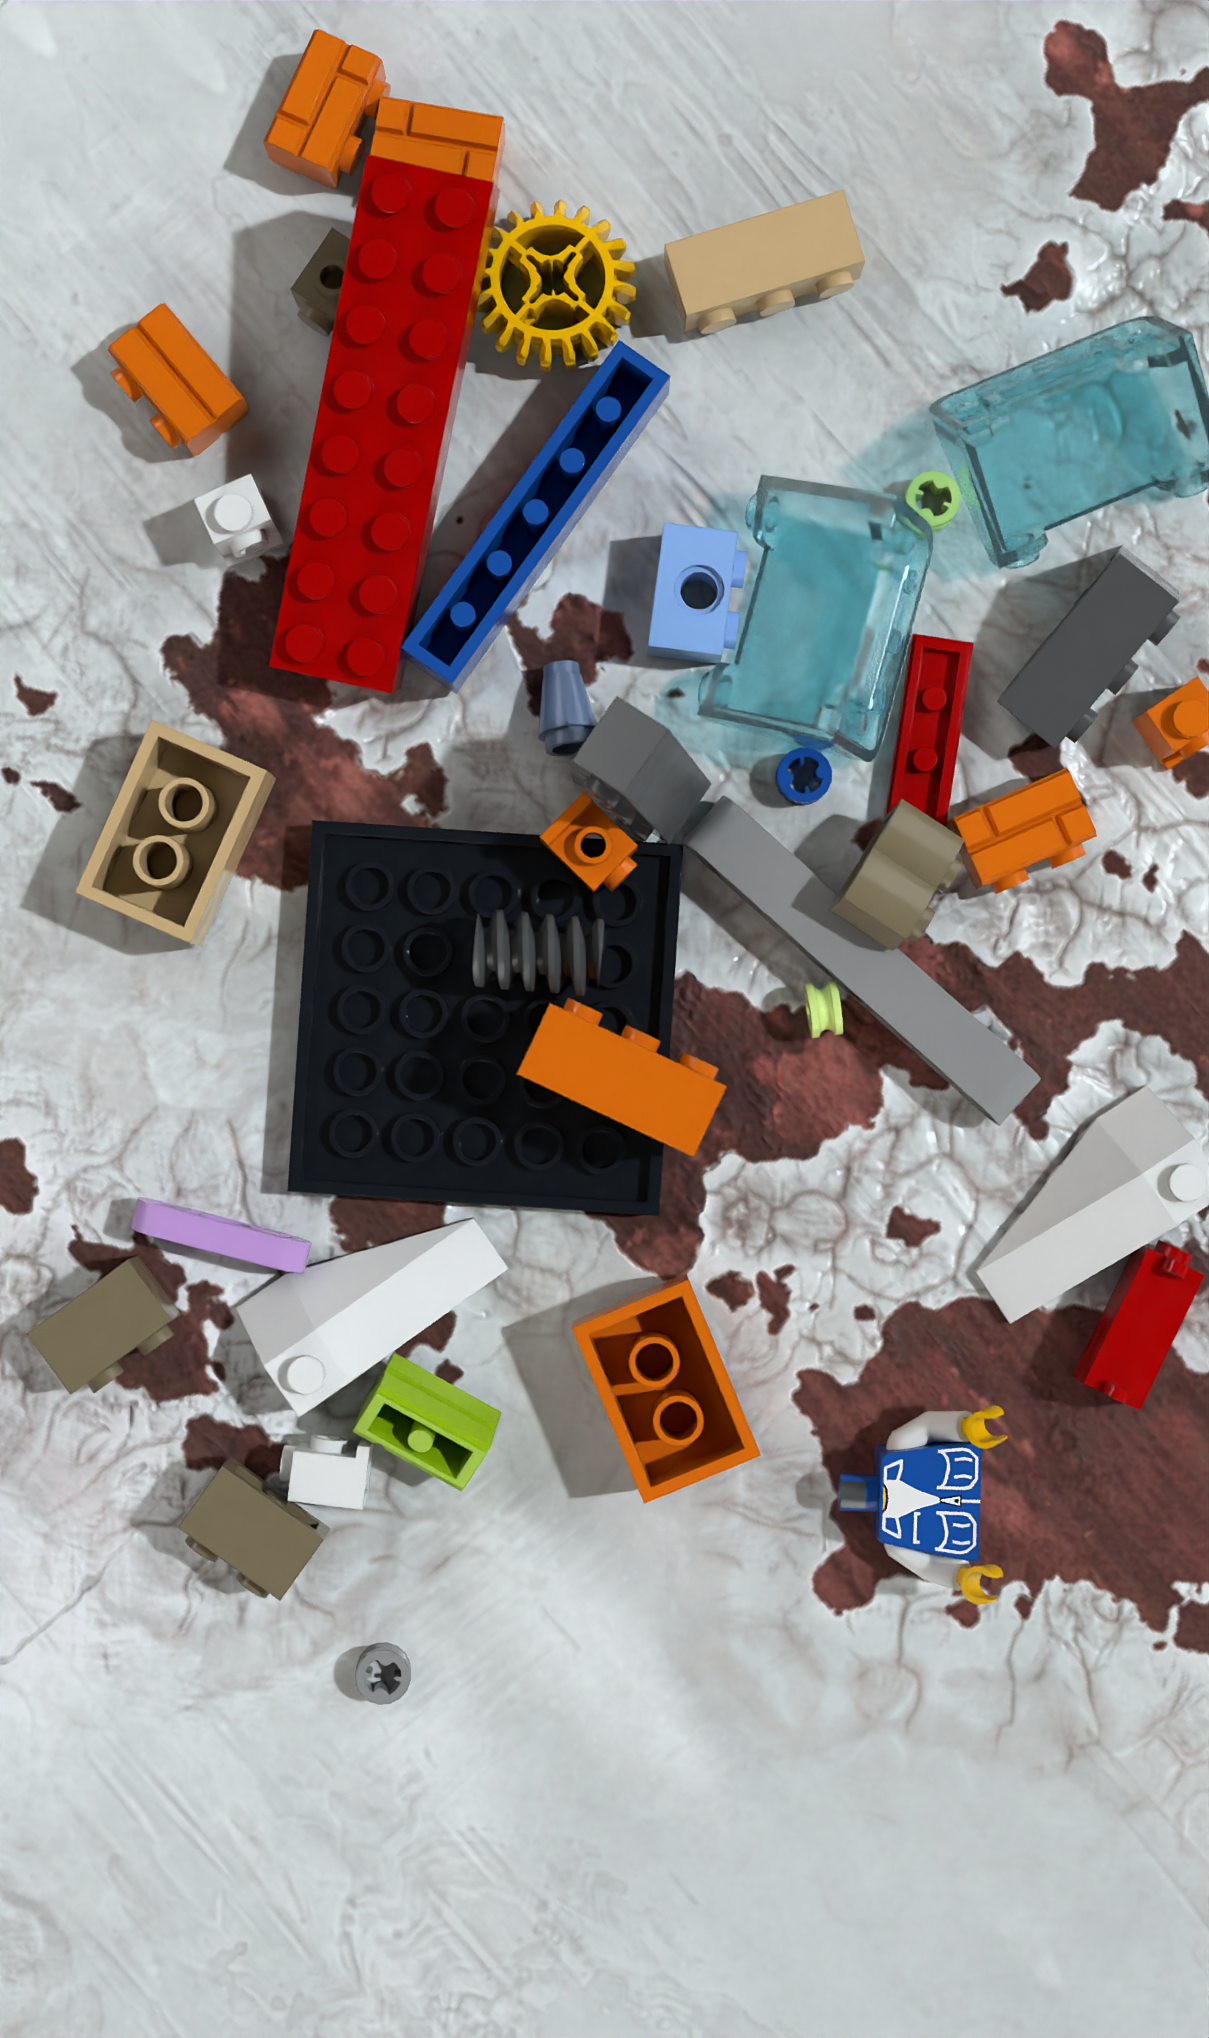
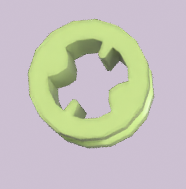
M939 471L923 472L913 479L904 494L902 504L904 515L909 523L919 530L927 532L941 530L949 525L959 510L961 503L960 488L955 480L946 473ZM930 487L934 495L945 494L948 502H944L940 508V511L943 512L942 515L934 516L930 508L919 510L916 501H920L924 494L920 489Z
M836 980L827 981L826 986L822 989L815 988L813 983L804 984L805 1008L811 1038L820 1037L821 1032L824 1030H831L834 1035L843 1034L842 1009Z

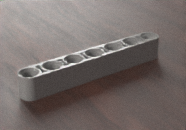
M723 795L682 840L686 848L830 978L836 980L840 987L995 1124L1000 1126L1041 1080L1039 1075L901 950L896 948L891 951L831 912L830 908L838 894L731 799Z

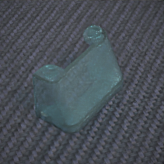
M1141 316L1120 322L938 399L928 408L938 439L990 561L999 569L1003 567L1016 569L1035 562L1040 557L1039 551L1049 542L1046 531L1153 486L1162 491L1173 492L1174 496L1178 498L1194 496L1209 488V395L1193 334L1191 331L1158 316Z
M761 475L757 492L749 499L745 514L747 528L752 531L756 543L764 548L734 663L719 662L713 667L711 672L704 674L698 688V702L700 706L697 715L709 722L844 758L871 762L878 754L885 736L933 552L932 528L921 515L897 494Z

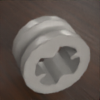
M383 1642L375 1643L364 1650L359 1657L355 1672L356 1686L360 1694L369 1702L383 1705L399 1700L407 1692L411 1681V1663L407 1654L399 1646ZM376 1660L383 1666L394 1662L400 1669L394 1671V1680L398 1682L391 1687L384 1681H379L373 1685L368 1680L369 1677H372L373 1667L369 1665Z

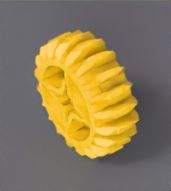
M561 199L555 202L554 216H543L542 206L539 202L534 201L530 205L531 220L524 222L520 214L513 210L507 214L510 233L493 226L490 242L496 249L489 247L476 312L487 313L479 322L483 334H493L500 331L495 341V347L500 353L508 351L516 343L519 344L516 352L517 364L525 366L533 352L540 354V369L548 372L552 367V356L563 355V364L567 370L571 371L576 367L575 351L581 349L585 357L593 362L599 357L598 347L594 340L597 338L605 345L614 346L618 340V335L611 324L618 326H627L629 324L630 311L621 304H628L636 299V287L625 282L634 276L635 267L632 261L619 260L626 252V243L622 238L606 241L611 231V224L606 219L598 221L591 228L588 227L590 210L585 205L580 207L574 219L566 217V204ZM544 244L567 245L562 252L552 256L543 255L534 249V247ZM590 259L597 266L604 282V291L595 309L586 303V294L577 286L578 281L584 275V266ZM512 264L520 270L521 279L529 287L526 294L521 298L522 307L516 314L510 310L502 295L503 282ZM555 277L564 280L563 293L555 295L553 290L550 296L542 292L543 280L551 278L552 284ZM554 316L563 317L574 325L560 330L536 328L544 320Z

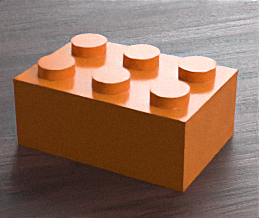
M567 998L563 1009L550 1003L517 1074L694 1157L727 1087L714 1081L719 1068L685 1052L681 1054L678 1063L656 1053L661 1041L627 1025L621 1036L598 1026L603 1016L602 1013L570 998Z
M687 1274L572 1321V1330L644 1504L761 1456Z

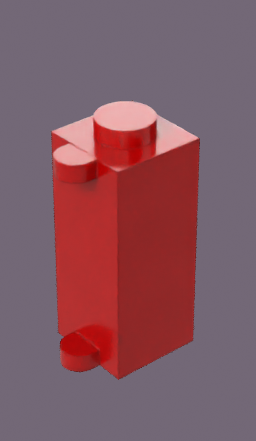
M1160 1240L1157 1241L1154 1250L1142 1246L1131 1253L1073 1374L1074 1378L1121 1403L1127 1404L1139 1411L1141 1410L1205 1276L1188 1267L1192 1255Z

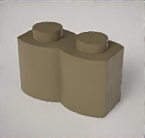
M901 799L888 812L876 830L859 862L837 895L830 911L891 951L896 949L906 939L915 943L925 932L934 917L935 911L929 908L928 904L935 890L937 889L941 893H945L964 865V862L956 857L964 843V839Z

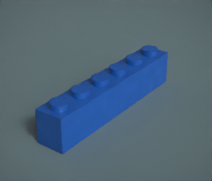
M619 340L401 646L407 660L455 694L458 693L669 395L671 377L669 374Z

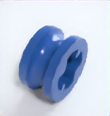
M798 748L790 751L782 758L775 773V784L779 793L786 801L795 805H809L817 802L828 791L832 782V769L828 759L821 752L812 748ZM804 760H807L817 767L813 777L820 784L815 791L810 792L809 787L806 786L803 789V793H799L791 788L790 785L793 782L794 776L787 769L796 761L801 768Z

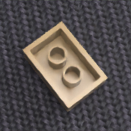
M151 720L75 893L185 942L202 947L276 778L263 768Z

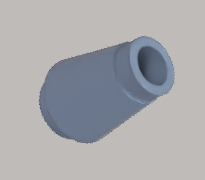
M570 660L555 661L544 665L542 668L543 679L538 739L545 742V750L549 755L574 756L593 731L597 722L582 675L580 674L579 663Z

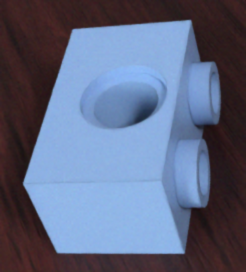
M664 522L647 655L720 665L723 648L735 650L740 612L728 611L731 587L743 589L748 551L736 550L738 532ZM702 581L713 589L716 600L705 609H694L683 601L681 590L690 582Z

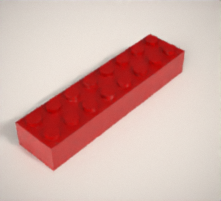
M366 155L269 667L390 694L401 688L406 664V657L401 646L413 629L500 196V189L494 182L374 155Z

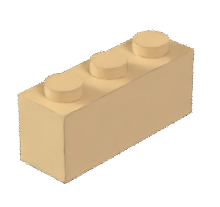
M840 190L667 243L664 246L663 263L684 331L687 332L700 328L702 334H710L729 328L736 323V316L759 310L761 316L783 312L794 306V299L815 292H818L820 298L842 294L854 286V280L860 279L865 258L844 190Z

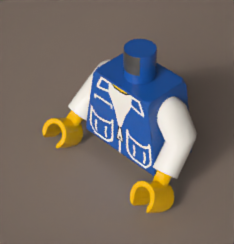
M996 1405L985 1407L973 1414L968 1411L924 1412L892 1431L887 1444L875 1447L874 1475L839 1474L838 1480L839 1511L873 1512V1533L879 1542L884 1543L888 1556L924 1580L956 1591L962 1590L963 1595L969 1602L978 1605L993 1603L999 1600L998 1597L989 1596L982 1591L980 1587L982 1574L991 1578L1003 1577L1002 1569L995 1564L971 1567L968 1562L979 1561L982 1449L992 1448L1004 1442L1008 1437L1007 1435L993 1436L985 1428V1418L993 1419L1004 1414L1003 1409Z

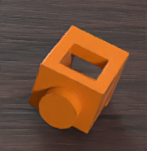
M1198 676L1132 720V723L1165 771L1209 744V692Z
M585 792L539 836L540 841L593 893L603 884L612 892L638 866L630 858L637 851L638 845ZM589 835L600 836L606 844L604 853L596 858L586 856L581 850V843L585 837Z

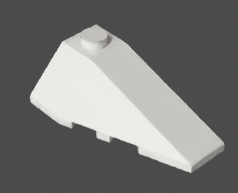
M1147 1085L1126 1097L1090 1123L1081 1135L1080 1141L1062 1164L1057 1165L1046 1179L1047 1183L1022 1214L1017 1216L975 1270V1273L1008 1323L1011 1324L1170 1231L1209 1205V1159L1196 1139Z

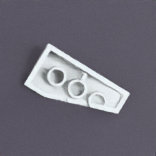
M471 1218L313 1266H307L304 1273L288 1272L236 1309L264 1368L300 1418L508 1270L509 1267L475 1218Z

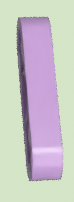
M138 1197L130 1229L149 1236L293 1273H304L312 1242L293 1235L143 1197Z

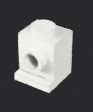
M251 473L194 498L212 542L223 556L229 570L285 545L264 496Z
M314 1434L310 1437V1443L300 1442L298 1446L284 1445L280 1463L279 1482L289 1483L287 1501L362 1510L368 1500L374 1443L362 1437L357 1445V1449L347 1448V1438Z

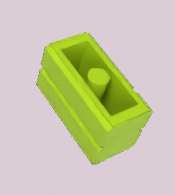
M393 1352L365 1397L352 1432L374 1444H382L383 1449L462 1491L491 1447L501 1412Z

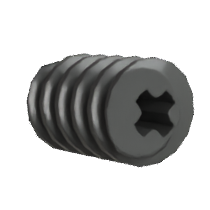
M495 910L488 926H482L478 912L472 967L475 986L484 987L491 972L496 971L500 989L509 990L516 974L521 973L525 990L534 992L541 976L546 975L550 992L559 994L567 977H571L575 994L577 996H584L592 979L597 981L599 987L604 920L596 918L589 934L583 935L578 916H571L563 933H558L553 914H545L538 931H534L528 912H520L513 929L507 927L503 910Z

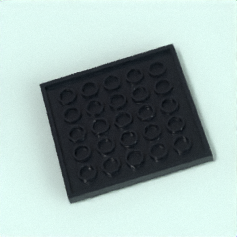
M312 820L287 1191L659 1216L664 1143L518 1075L517 1072L549 1004L551 1003L563 1009L567 998L602 1013L603 1016L598 1026L621 1036L627 1025L661 1041L656 1053L668 1059L670 1058L683 844L669 845L667 843L634 841L638 845V849L630 858L638 866L612 892L603 884L593 893L540 841V835ZM584 838L581 843L582 852L591 858L599 857L606 848L603 839ZM495 910H503L507 927L513 929L520 912H528L534 931H538L545 914H553L558 933H563L571 916H578L583 935L589 934L596 918L603 919L604 935L599 987L597 981L592 979L585 995L577 996L571 977H567L560 993L553 994L550 992L546 975H542L535 991L529 992L525 990L521 973H517L509 990L500 989L496 971L491 972L484 987H476L472 976L478 912L482 926H488Z

